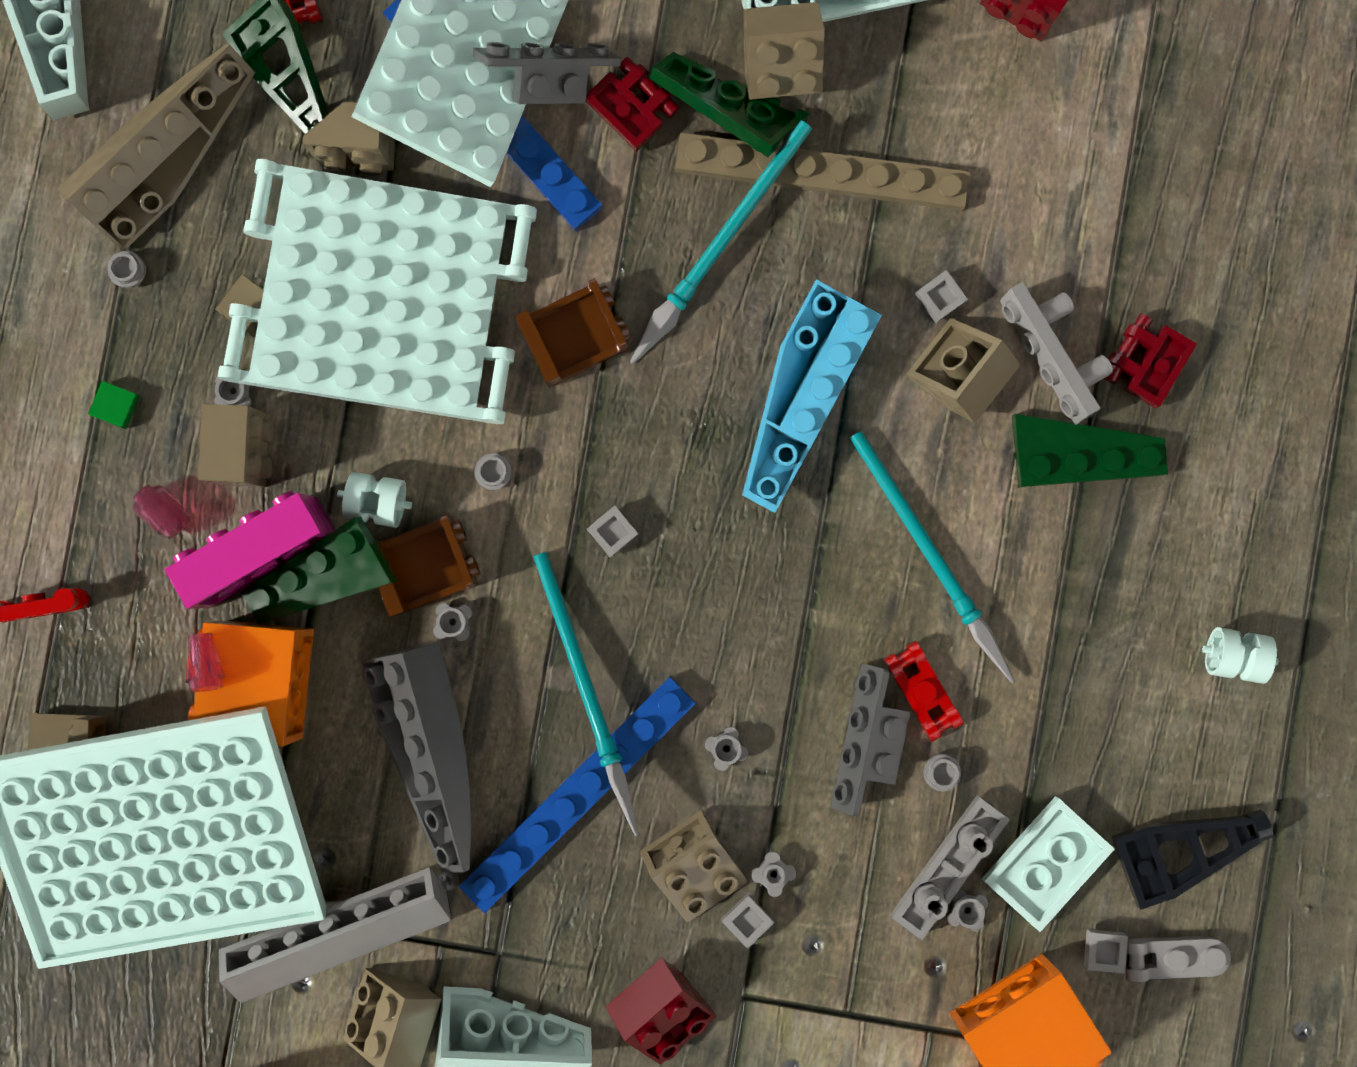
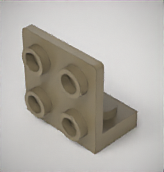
M32 713L29 719L28 750L105 736L107 716Z
M701 810L640 850L652 880L686 922H690L747 883L745 875L720 843L711 824Z

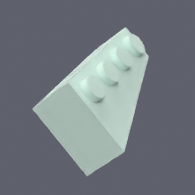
M3 0L39 105L53 121L88 111L89 103L80 0Z

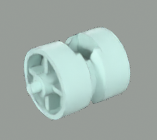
M351 472L344 491L338 490L337 497L343 498L342 514L343 518L351 520L354 517H362L364 522H367L370 518H373L374 523L377 525L397 528L401 522L404 508L411 509L412 502L406 501L405 480L383 477L378 482L374 475Z
M1217 627L1212 631L1207 646L1204 645L1202 648V652L1205 653L1206 670L1208 674L1214 676L1234 678L1239 674L1241 680L1265 684L1271 678L1275 665L1277 666L1279 663L1276 642L1273 637L1267 635L1247 633L1244 637H1241L1240 631Z

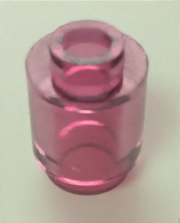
M160 484L153 487L150 485L144 486L133 498L135 504L132 510L158 535L164 534L168 539H171L180 533L190 521V517L186 514V508Z

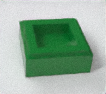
M101 381L88 415L127 429L140 395Z

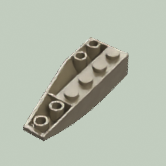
M227 43L139 111L71 174L57 190L116 246L125 251L177 200L255 72L234 48Z

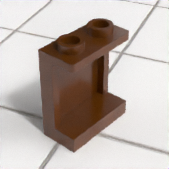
M595 278L588 281L589 285L533 313H529L526 310L514 316L549 387H553L628 350L625 340L631 338V335L622 317L615 320L609 308L615 305L606 284L599 287Z
M445 515L433 523L384 542H376L398 581L378 587L389 617L404 614L478 585L476 576L481 575L474 555L468 556L463 542L467 541V535L460 520L454 521L453 516Z

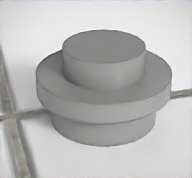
M122 251L110 258L108 262V275L114 284L122 288H133L143 281L146 275V266L139 255L130 251Z
M491 453L484 455L475 466L477 482L488 490L502 489L509 483L512 476V468L509 461L499 454Z
M937 754L927 760L923 774L925 781L931 788L945 792L957 786L961 779V768L959 763L950 755Z

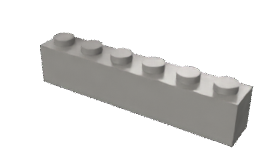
M428 867L326 907V917L324 920L270 929L219 949V981L240 1003H243L451 921L446 889L431 868Z

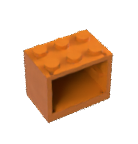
M228 620L203 622L202 629H199L196 636V650L200 654L198 667L194 669L192 675V688L196 690L195 703L189 709L188 721L266 706L278 746H285L302 739L304 735L314 628Z
M1042 953L949 1012L983 1067H1099L1104 1062L1105 1057L1112 1053L1062 973Z

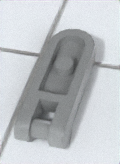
M1213 936L1128 939L1127 954H1129V965L1126 966V979L1134 982H1145L1149 979L1214 977L1221 975L1228 969L1231 955L1227 946ZM1152 953V964H1145L1144 955Z

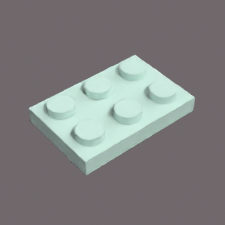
M1055 796L981 879L1033 927L1041 932L1115 849L1061 799Z

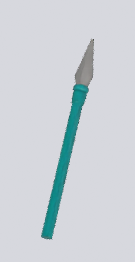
M801 120L686 278L682 279L673 290L675 293H670L667 296V301L654 310L630 361L631 364H635L664 335L675 327L681 310L683 311L687 307L686 301H690L697 290L696 287L812 131V128L806 122Z
M861 430L850 437V440L953 600V605L959 616H963L961 618L962 623L968 625L974 640L1011 683H1014L1015 680L991 628L981 618V610L975 609L976 605L960 586L863 431Z
M547 552L537 554L533 558L596 739L595 744L599 757H602L600 764L606 768L609 783L634 835L638 836L626 776L620 765L622 756L620 753H616L618 749L613 737L610 736Z

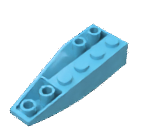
M817 279L780 345L742 496L776 513L882 316Z

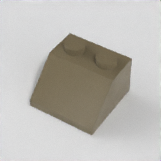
M950 317L906 375L950 411L976 423L1020 367V364L1003 340Z

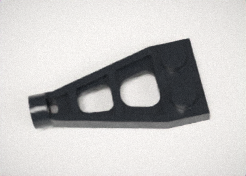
M1259 809L1242 816L1145 824L1111 837L1135 904L1142 910L1177 898L1260 844V842L1273 838L1274 833L1268 817ZM1223 830L1229 844L1228 847L1211 857H1205L1199 836L1203 833ZM1185 840L1189 843L1194 856L1192 863L1176 874L1167 873L1159 846L1165 841Z

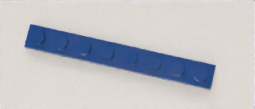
M401 0L394 1L383 11L385 18L390 24ZM522 115L506 154L576 232L603 209L602 204Z
M670 676L610 735L613 737L618 749L616 753H620L622 756L620 765L624 774L696 704ZM597 749L460 884L459 888L484 914L611 788L606 768L600 764L602 757H599Z

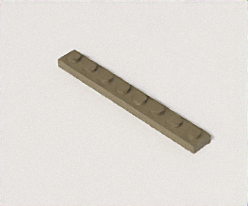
M680 133L675 173L755 183L781 147L769 157H766L744 141ZM798 149L772 186L963 211L966 205L970 171Z

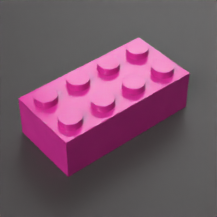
M293 491L286 492L272 501L274 506L263 513L260 510H256L243 516L239 520L241 525L229 532L227 529H222L206 538L208 544L198 550L189 548L174 556L173 560L175 563L164 570L185 608L214 607L262 579L336 530L319 499L303 493L294 494Z

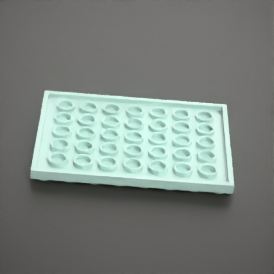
M266 706L0 755V867L38 969L325 919L326 903Z

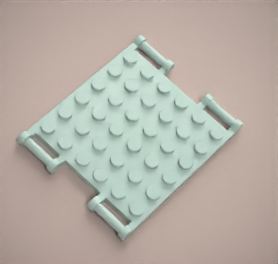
M257 159L254 172L258 175L250 220L245 221L243 233L255 238L272 240L260 309L243 304H230L229 317L232 318L224 366H219L217 378L245 385L486 423L504 424L506 412L502 410L509 365L514 362L515 350L506 347L487 346L497 279L515 282H525L527 279L528 269L525 267L531 223L536 221L537 209L530 205L505 204L282 165L267 159ZM272 179L283 180L275 226L265 224ZM506 219L517 221L509 265L499 264ZM247 321L258 323L250 371L239 369ZM484 360L494 361L488 408H478L477 403Z

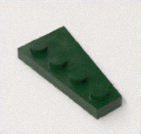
M672 52L653 66L650 75L652 81L766 157H769L784 144L801 120L807 122L810 114L799 108L796 113L779 107L781 100L774 97L765 98V100H749L746 84L735 79L734 81H722L716 78L715 70L675 52Z
M1012 415L1018 488L1168 475L1165 438L1081 424L1075 425L1074 423L1026 415Z
M354 517L241 593L258 624L398 581L362 517Z

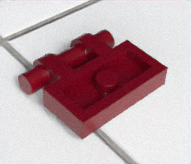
M626 57L618 66L626 76L620 81L610 71L586 94L585 102L637 152L662 127V122L654 114L662 110L669 118H672L677 114L680 107L671 99L672 94L663 87L660 88L648 76L649 71L642 64L636 65L629 57ZM639 87L650 99L643 104L631 92L634 88Z
M1139 314L1135 323L1129 324L1123 334L1125 339L1117 353L1112 352L1108 359L1113 368L1112 374L1103 379L1115 384L1121 373H1125L1131 378L1124 390L1153 408H1158L1163 403L1197 343L1167 325L1161 327L1155 336L1147 331L1153 321L1152 318L1145 314ZM1141 345L1148 350L1140 363L1137 364L1130 358L1137 346Z

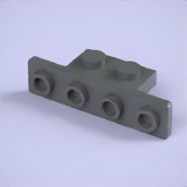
M489 42L486 48H473V57L486 66H515L513 100L518 104L585 103L589 66H620L621 58L610 52L609 46L599 43H589L587 48H577V46L569 43H556L555 48H544V46L537 43L525 42L521 44V48H510L509 45L504 43Z
M868 664L861 665L856 681V692L848 719L849 724L844 748L841 752V762L836 785L833 789L831 804L833 809L850 816H859L866 781L896 784L911 713L902 709L883 706L890 672L888 669Z

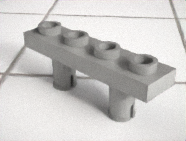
M1023 282L1010 288L1000 300L1003 315L1018 330L1021 335L1023 348L1028 354L1033 355L1040 366L1041 377L1047 385L1052 386L1059 397V405L1063 413L1077 425L1101 409L1088 387L1112 374V365L1104 355H1100L1078 368L1074 366L1049 325L1074 310L1073 302L1066 293L1063 292L1037 306Z
M976 795L890 914L891 918L920 940H923L934 923L946 915L948 904L980 860L991 853L993 842L1010 819Z

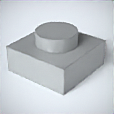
M947 270L915 293V296L935 323L942 320L968 300Z
M613 506L587 528L588 532L610 558L639 535L616 506Z
M747 893L721 918V922L748 949L774 924V919Z
M1087 929L1083 966L1087 970L1125 974L1128 936L1122 932Z

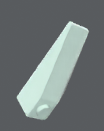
M443 987L436 1041L435 1067H591V1028L550 1013L542 1015L525 1009V1004L513 1001V1004L492 997V992L481 988Z

